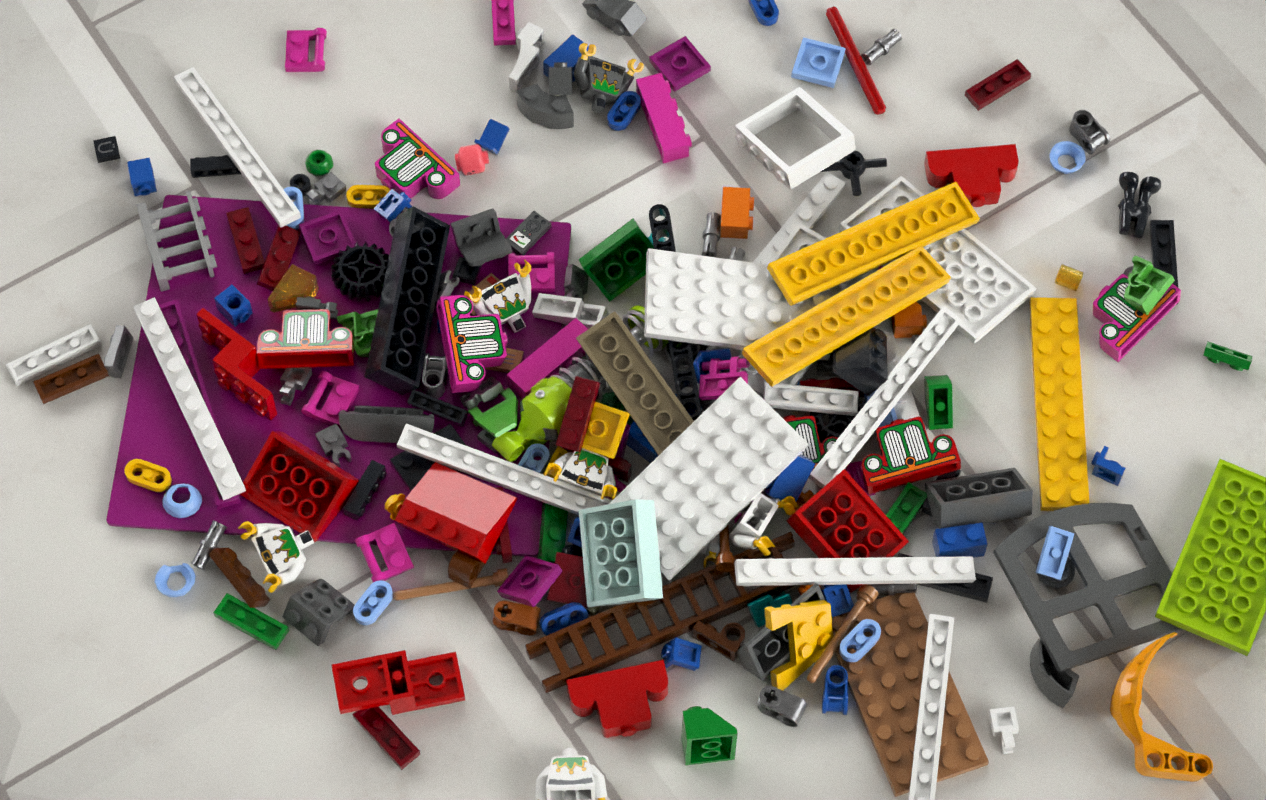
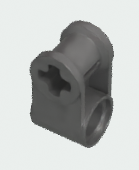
M1078 110L1074 113L1069 131L1088 154H1093L1101 145L1110 143L1111 139L1108 132L1096 121L1090 112Z
M426 353L422 377L424 394L439 399L445 392L446 377L448 376L445 356H430L429 353Z
M766 686L760 692L757 705L763 714L775 718L787 726L797 727L807 707V702L799 696L789 694L774 686ZM768 698L773 699L771 703L766 702Z

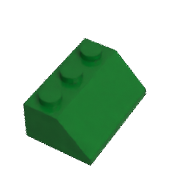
M632 218L578 260L584 271L610 302L646 275L648 249H654V246L647 234L636 220Z
M693 706L683 711L681 740L685 766L735 760L737 728L709 708Z

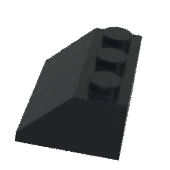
M873 327L833 351V373L867 396H870L888 380L887 336L885 333Z

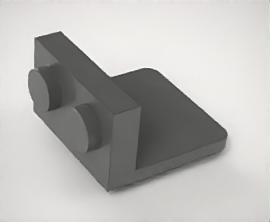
M494 208L450 223L456 247L471 267L483 265L485 262L496 258H503L512 252L511 245L500 231Z
M318 579L290 596L282 617L314 644L319 646L325 642L331 625L353 612L354 604L324 579Z

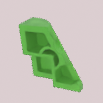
M1135 255L1132 258L1134 266L1132 273L1128 275L1129 285L1125 289L1124 299L1134 308L1148 315L1175 280L1171 274L1154 268L1150 261Z
M378 309L363 314L352 312L337 316L338 323L352 332L354 349L360 357H369Z

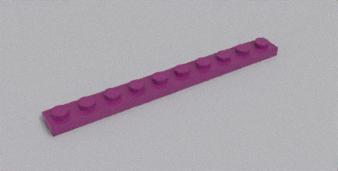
M176 299L159 304L162 314L217 427L179 301ZM201 454L217 509L241 503L239 495L223 500Z

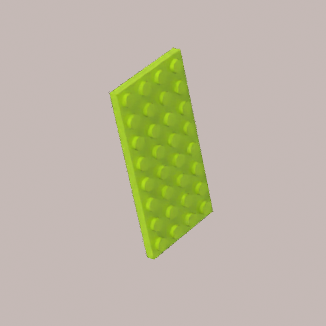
M1219 459L1155 617L1248 656L1266 611V477Z

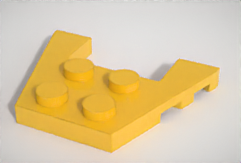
M825 600L802 602L796 606L786 604L781 605L780 608L772 606L764 608L766 628L774 631L786 624L788 628L790 662L770 671L772 686L782 691L820 658L833 638L831 605Z

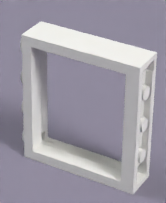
M800 87L735 126L737 135L735 139L739 142L740 147H744L754 160L757 159L767 172L770 171L775 175L779 183L782 182L790 190L856 150L854 134ZM798 109L833 141L789 167L755 135Z

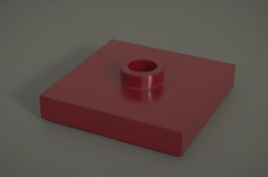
M556 552L554 563L560 566L562 573L550 586L547 600L565 604L577 602L585 608H589L587 607L583 557Z

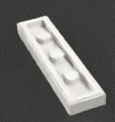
M90 324L6 364V367L16 386H19L102 346Z
M764 382L763 399L772 408L856 416L858 412L859 391L779 383L771 387L767 382Z

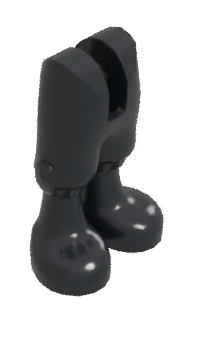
M1123 172L1119 177V184L1124 190V199L1118 205L1120 209L1119 234L1127 235L1131 221H1134L1133 237L1142 238L1148 217L1152 213L1148 201L1153 194L1161 189V180L1152 176L1143 178L1140 182L1139 200L1136 205L1134 204V196L1138 187L1139 176L1134 172Z

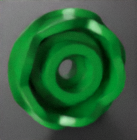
M314 150L306 157V169L315 176L328 174L330 169L333 168L332 156L324 150Z

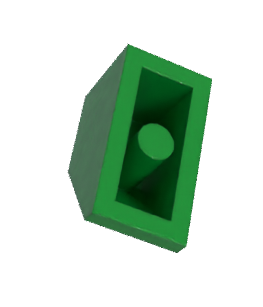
M948 375L924 376V395L929 430L953 428L951 380Z

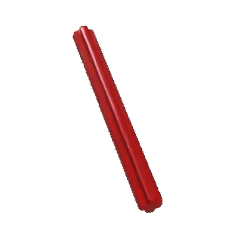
M837 7L828 8L826 16L841 46L846 48L845 54L874 113L876 115L885 113L886 106Z

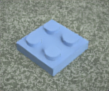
M803 37L791 78L834 88L846 48Z

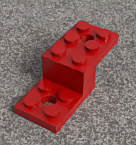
M202 308L197 313L198 326L202 332L201 337L208 345H215L220 351L212 359L215 368L214 372L218 378L217 383L225 391H232L241 403H248L252 406L257 415L260 417L265 416L272 420L277 415L273 394L252 378L260 370L256 346Z
M402 650L331 664L340 714L390 704L392 715L465 701L456 652L407 661L406 651ZM433 676L443 678V682L438 686L430 684L429 681ZM359 679H363L368 684L364 689L358 690L354 687V683Z

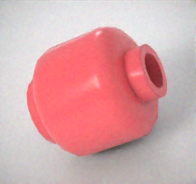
M479 144L460 147L458 153L455 154L457 170L462 171L466 176L483 173L485 171V164H489L487 150L483 151Z

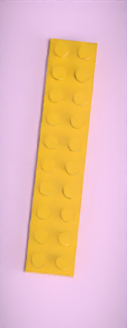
M954 182L768 264L767 269L789 305L792 306L900 258L919 246L924 247L974 225L980 218L957 182Z
M919 246L743 348L742 355L766 382L773 387L949 283L951 276L922 246Z
M1030 297L1029 308L1040 511H1054L1074 505L1089 504L1077 298Z

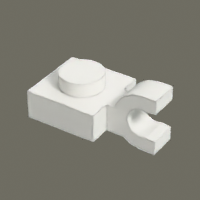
M1015 708L990 709L989 718L993 736L1001 735L1003 754L1013 753V747H1015L1013 734H1017L1019 731Z

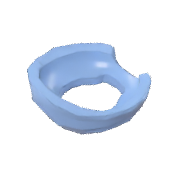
M1070 141L1055 144L1049 155L1050 163L1054 169L1064 174L1077 171L1086 160L1082 147ZM1062 155H1070L1075 160V168L1070 170L1063 168L1059 165L1058 158Z
M184 483L171 486L162 499L166 512L176 518H186L195 514L203 502L202 495L198 489ZM185 487L189 489L190 499L181 504L174 502L172 499L173 493L177 488Z
M186 563L177 566L163 565L156 574L155 584L162 594L168 597H180L191 590L196 576L194 570ZM181 572L186 579L185 586L177 591L169 589L167 581L170 574Z

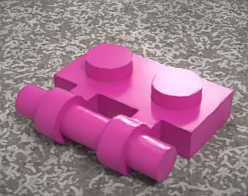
M738 356L731 357L730 360L715 358L708 362H702V370L709 371V374L700 375L699 398L701 400L718 399L739 377L748 384L747 372H740L741 368H749V361L746 358L740 359ZM730 369V373H719L721 370Z

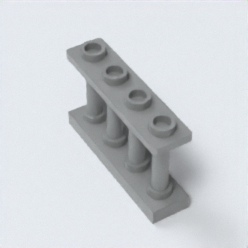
M190 191L186 192L188 202L156 211L148 210L145 202L136 204L161 292L170 289L168 280H172L174 276L208 268L210 277L215 276L213 268H216L217 265L214 254L209 255L207 250L211 249L208 235L203 236L202 230H206L202 216H197V211H201L197 197L192 198ZM191 211L194 220L158 230V228L153 229L152 223H156L155 220ZM197 230L199 240L163 249V247L158 248L157 242H161L163 238ZM202 249L205 258L172 268L164 267L162 263L168 257Z

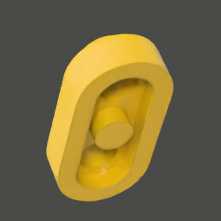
M354 185L347 190V202L353 208L374 209L380 202L378 199L384 198L390 189L383 185Z
M133 459L125 466L126 478L132 484L155 492L166 491L171 486L172 478L170 472L162 466L142 459ZM136 472H142L139 476L134 475ZM159 479H163V480H164V481H163L162 483H160V484H157V483H156V481L159 480Z

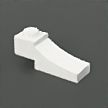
M530 22L524 28H521L516 35L517 48L520 54L509 76V89L514 92L522 87L540 62L539 48L544 43V29Z
M539 293L532 312L535 318L551 320L568 325L577 318L588 329L610 315L606 306L584 304L582 298Z

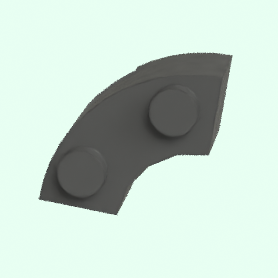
M585 0L582 3L590 18L599 21L618 36H633L647 19L637 3L629 0Z
M538 84L516 90L517 106L521 113L531 122L546 125V128L568 129L574 127V112L566 95H549L541 90Z
M1039 637L1030 653V669L1033 679L1040 691L1051 702L1064 708L1073 696L1079 675L1071 669L1059 673Z

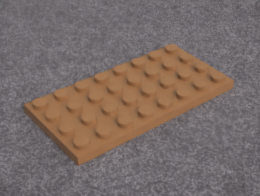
M895 593V595L877 599L874 603L864 607L847 635L865 619L876 621L880 625L881 635L879 641L859 661H845L839 653L840 645L835 651L839 665L845 668L848 673V687L895 797L909 793L928 630V622L915 593ZM849 612L833 617V636ZM864 632L866 637L872 636L870 632ZM853 648L847 650L851 654L856 652ZM948 672L937 783L987 766L989 763L950 672Z

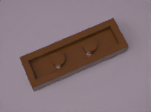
M98 353L35 380L33 383L42 403L46 404L104 379L109 374Z
M229 547L214 548L209 554L211 559L250 608L265 607L269 603L270 599L265 594V589L254 580L250 570L242 565L237 558V554Z

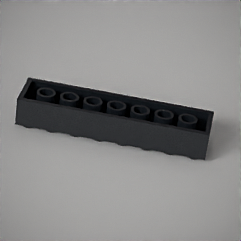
M414 206L397 215L364 376L401 395L419 388L450 230V225Z

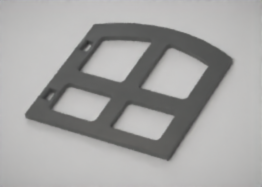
M1089 503L1054 510L1022 525L993 551L1059 673L1159 639L1170 633L1184 630L1163 620L1133 630L1128 626L1114 601V598L1153 585L1157 586L1162 595H1164L1172 575L1131 504ZM1091 524H1121L1144 561L1146 568L1110 580H1103L1075 532L1074 527ZM1049 526H1053L1074 533L1068 555L1086 588L1043 601L1036 592L1018 556L1045 538ZM1136 529L1140 531L1144 540H1138L1134 533ZM1096 606L1111 630L1113 637L1074 651L1069 650L1053 623V619Z

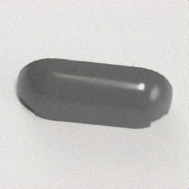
M354 406V411L346 412L341 410L339 412V423L344 433L352 439L398 443L406 424L431 433L434 427V415L423 414V409Z

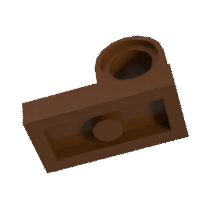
M457 551L450 560L448 577L470 589L485 564Z
M697 621L693 627L692 638L735 662L738 657L737 651L744 645L745 630L743 626L734 622L726 624L719 633L711 624H703ZM736 635L739 639L731 641L727 637Z

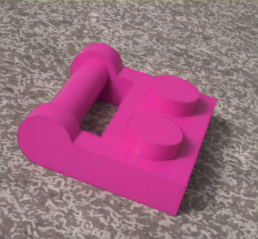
M326 29L287 30L286 72H322L325 70L323 55L324 40L327 37ZM310 41H315V58L313 61H309Z
M547 252V255L508 254V277L515 273L517 275L520 274L514 268L516 262L518 264H525L524 260H526L529 264H548V268H531L529 273L532 286L531 293L555 292L554 252Z
M321 371L318 376L319 382L308 403L304 404L301 412L307 417L331 426L337 423L341 429L339 412L341 410L350 411L360 391V387L357 384L337 378L329 372ZM327 385L332 386L333 388L322 410H317L316 406Z
M395 523L355 539V543L358 548H361L372 573V582L386 581L414 568ZM377 542L388 570L381 572L369 543Z

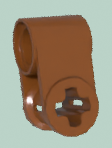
M502 600L494 607L493 624L501 630L533 636L537 633L541 609L537 606L531 607L525 604ZM502 613H506V617H501Z

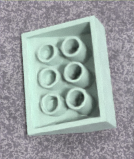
M635 499L579 510L587 607L662 599L663 592L654 500Z

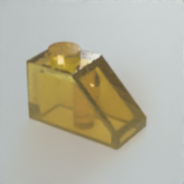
M292 264L267 299L270 311L275 313L295 308L297 297L314 298L319 289L316 275Z

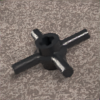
M853 151L840 159L839 162H835L821 172L841 171L844 177L851 181L853 196H860L862 192L859 177L865 172L866 168L887 167V159H864L860 152Z

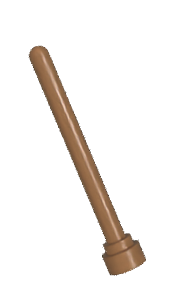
M507 568L497 569V572L490 576L476 578L471 588L495 585V587L501 586L508 578ZM454 581L395 591L393 598L399 601L469 588Z
M868 584L861 585L857 591V602L808 674V682H816L864 607L874 603L879 595L875 588Z

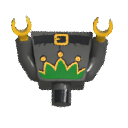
M582 43L579 46V52L582 55L578 57L574 78L580 88L581 97L592 101V110L603 112L605 111V105L611 104L628 90L635 78L633 76L634 73L641 72L644 64L640 62L637 68L634 69L633 65L636 59H631L627 64L629 70L625 72V67L593 57L596 52L595 45L590 44L588 51H586L588 44Z

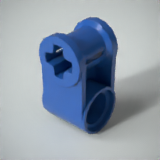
M833 665L826 672L822 696V714H826L828 711L842 712L843 715H847L848 673L842 666ZM839 676L842 682L833 683L830 677Z

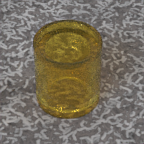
M1062 264L1054 283L1077 291L1084 272Z

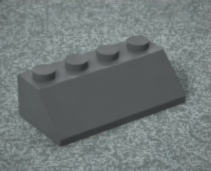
M1016 468L925 482V490L932 518L940 529L975 523H997L1000 520L1020 519L1023 516L1032 515L1033 490Z
M815 583L796 599L791 606L800 605L802 602L825 600L819 585ZM787 624L774 631L765 626L737 651L744 669L763 680L770 674V671L776 669L790 657Z

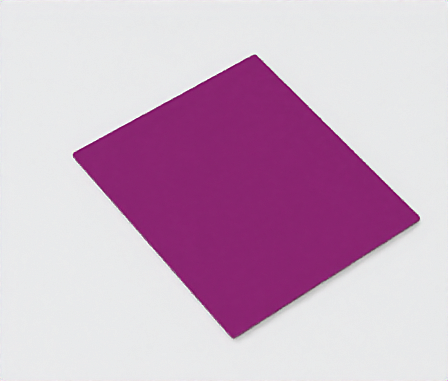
M166 195L162 209L186 203L188 198L181 195ZM197 197L201 210L197 211V216L203 217L206 230H202L203 236L208 235L211 249L207 250L209 255L214 254L217 265L216 268H213L215 276L210 277L208 268L174 276L172 280H168L170 289L161 292L152 263L146 301L155 297L159 305L178 299L220 436L242 482H244L272 431H281L288 434L333 463V454L326 457L315 436L316 433L331 425L307 417L301 412L304 404L308 403L319 382L318 376L321 371L329 372L337 378L359 385L360 391L350 411H354V406L414 408L407 403L411 392L401 395L365 378L368 357L358 356L355 349L354 366L309 367L312 368V376L303 391L295 390L294 399L290 406L281 403L283 395L279 392L283 386L281 385L280 378L286 368L260 369L252 378L273 394L277 415L272 420L265 416L260 417L248 403H241L232 391L222 389L217 383L218 378L214 372L215 368L212 360L220 352L219 348L215 345H208L202 339V332L198 326L197 313L202 308L256 346L257 350L258 336L261 332L268 329L276 330L279 333L282 332L283 312L286 310H297V297H313L320 299L321 303H337V316L352 312L363 314L377 310L382 292H379L378 298L372 295L368 301L366 297H362L360 302L356 296L351 300L348 298V294L342 296L340 289L337 290L334 281H332L331 266L334 264V259L315 266L302 234L299 236L281 290L275 293L257 285L261 270L243 273L226 213L249 207L264 261L278 226L276 220L262 201ZM303 204L304 222L342 210L353 237L359 246H363L365 241L368 243V247L375 243L377 249L383 248L385 254H390L393 239L389 232L390 222L380 216L374 209ZM191 211L160 219L159 230L194 221ZM427 213L450 225L441 273L450 270L449 280L451 281L458 259L463 256L456 247L450 223L469 216ZM498 218L500 231L507 238L525 219ZM549 221L552 227L525 255H547V252H554L555 292L542 294L565 296L566 287H564L569 258L571 224L568 222ZM197 230L163 238L161 242H157L158 248L163 247V249L199 240ZM202 249L168 257L162 263L164 267L172 268L205 258ZM508 254L503 258H496L485 262L480 269L475 285L459 281V284L454 287L450 296L464 295L465 291L470 292L473 289L472 286L478 285L490 273L495 275L500 281L507 278ZM519 264L520 269L525 267V264ZM530 264L531 268H548V264ZM230 285L236 287L250 301L253 312L246 322L240 323L236 327L217 310L214 300L217 295ZM531 293L529 309L520 315L526 325L525 328L514 333L508 322L501 325L502 331L507 335V346L505 347L524 351L523 361L557 334L562 327V323L534 317L532 312L539 293ZM436 308L433 313L426 353H429L430 356L444 357L442 336L438 333L437 327L438 314ZM331 319L332 330L337 327H343L342 324L338 323L337 319ZM141 326L106 518L107 524L117 527L207 533L214 520L227 527L223 534L239 536L243 533H248L244 528L238 529L246 521L252 524L273 523L288 526L240 494L238 495L241 503L217 509L199 447ZM422 369L420 385H419V388H417V389H415V390H416V391H419V392H421V393H424V390H423V381H422V377H423V369ZM485 369L483 381L492 376L501 383L504 390L510 388L507 385L508 373ZM448 374L445 392L439 400L468 412L469 410L466 406H463L460 397L473 391L452 393ZM327 385L316 406L317 410H322L333 388L332 386ZM511 389L518 400L517 418L520 424V402L522 399ZM499 393L498 397L494 400L486 401L485 403L481 401L477 407L483 413L504 401L505 398ZM423 411V414L428 416L430 415L429 413ZM470 414L463 427L434 416V427L431 433L434 434L451 424L466 446L506 460L499 452L494 453L478 440L477 435L484 428L480 425L476 427L472 422L474 419ZM518 427L514 430H509V432L517 431ZM341 428L340 431L348 444V447L344 449L350 452L351 462H348L346 457H340L338 459L340 468L360 480L371 460L385 465L387 475L379 483L378 491L374 492L371 503L366 505L365 513L362 517H359L358 521L344 515L342 508L317 541L356 544L355 539L395 523L406 548L455 551L404 528L395 520L390 519V513L385 510V503L391 495L403 493L406 498L410 493V490L390 463L391 458L405 450L397 448V443L352 439ZM547 441L545 444H543L548 448V450L550 441ZM524 450V452L517 458V460L511 463L518 465L526 450ZM540 456L534 457V460L537 461L542 459ZM133 459H142L166 468L172 478L171 486L184 483L198 489L203 501L199 510L186 518L171 516L163 507L162 499L166 491L155 492L130 483L124 471L126 464ZM136 472L134 475L139 476L142 472ZM461 472V474H464V475H466V476H468V477H471V478H473V479H475V480H478V481H480V482H482V483H484V484H487V485H489V486H491V487H494V488L501 487V486H499V485L493 484V483H491V482H488V481L482 480V479H480V478L474 477V476H472V475L466 474V473H464V472ZM159 479V480L156 481V483H157V484H160V483H162L164 480H163V479ZM185 487L177 488L172 495L173 501L179 504L187 502L191 496L189 489ZM503 487V492L518 498L507 519L512 556L527 555L536 557L539 553L543 502ZM291 528L295 536L301 534L293 528ZM376 541L369 543V545L378 546ZM496 545L494 546V551L492 554H497Z

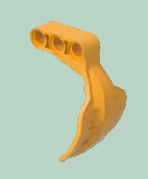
M1173 632L1148 645L1126 665L1119 676L1112 694L1110 712L1118 726L1134 744L1135 768L1138 773L1147 777L1197 782L1213 771L1211 759L1204 754L1187 752L1144 732L1142 728L1143 721L1139 716L1143 678L1148 665L1161 646L1168 639L1178 634ZM1147 758L1152 760L1153 767L1148 764ZM1171 761L1175 762L1177 770L1172 767ZM1195 764L1200 767L1201 773L1195 769Z

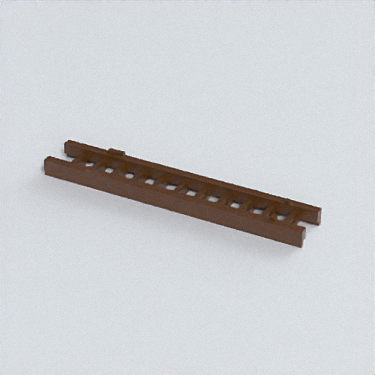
M788 532L772 539L771 542L775 547L768 548L771 552L768 556H764L757 547L756 549H748L734 555L735 561L736 559H767L770 557L772 559H784L780 553L795 547L793 534ZM713 564L662 586V599L619 604L526 644V653L531 660L550 652L560 673L542 680L545 693L567 685L566 680L590 675L693 630L697 621L703 624L711 623L748 607L747 603L767 593L773 596L797 585L760 586L746 592L743 586L736 585L735 569L730 572H721L716 569V564ZM728 576L738 596L724 602L714 581ZM706 585L716 606L702 611L692 591ZM684 594L694 615L680 621L670 600ZM662 604L672 625L658 630L648 609ZM640 613L651 634L637 639L627 618ZM615 623L618 624L627 644L614 649L604 629ZM595 633L604 654L592 659L582 638ZM572 642L582 663L569 668L560 648Z

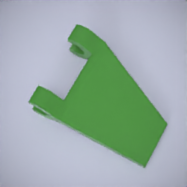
M510 388L500 393L505 400L482 413L476 406L468 411L473 417L474 421L472 422L476 427L480 425L496 438L517 426L518 400Z

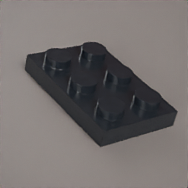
M451 424L434 433L466 446ZM403 451L390 459L391 465L410 492L435 463L432 460L407 451Z

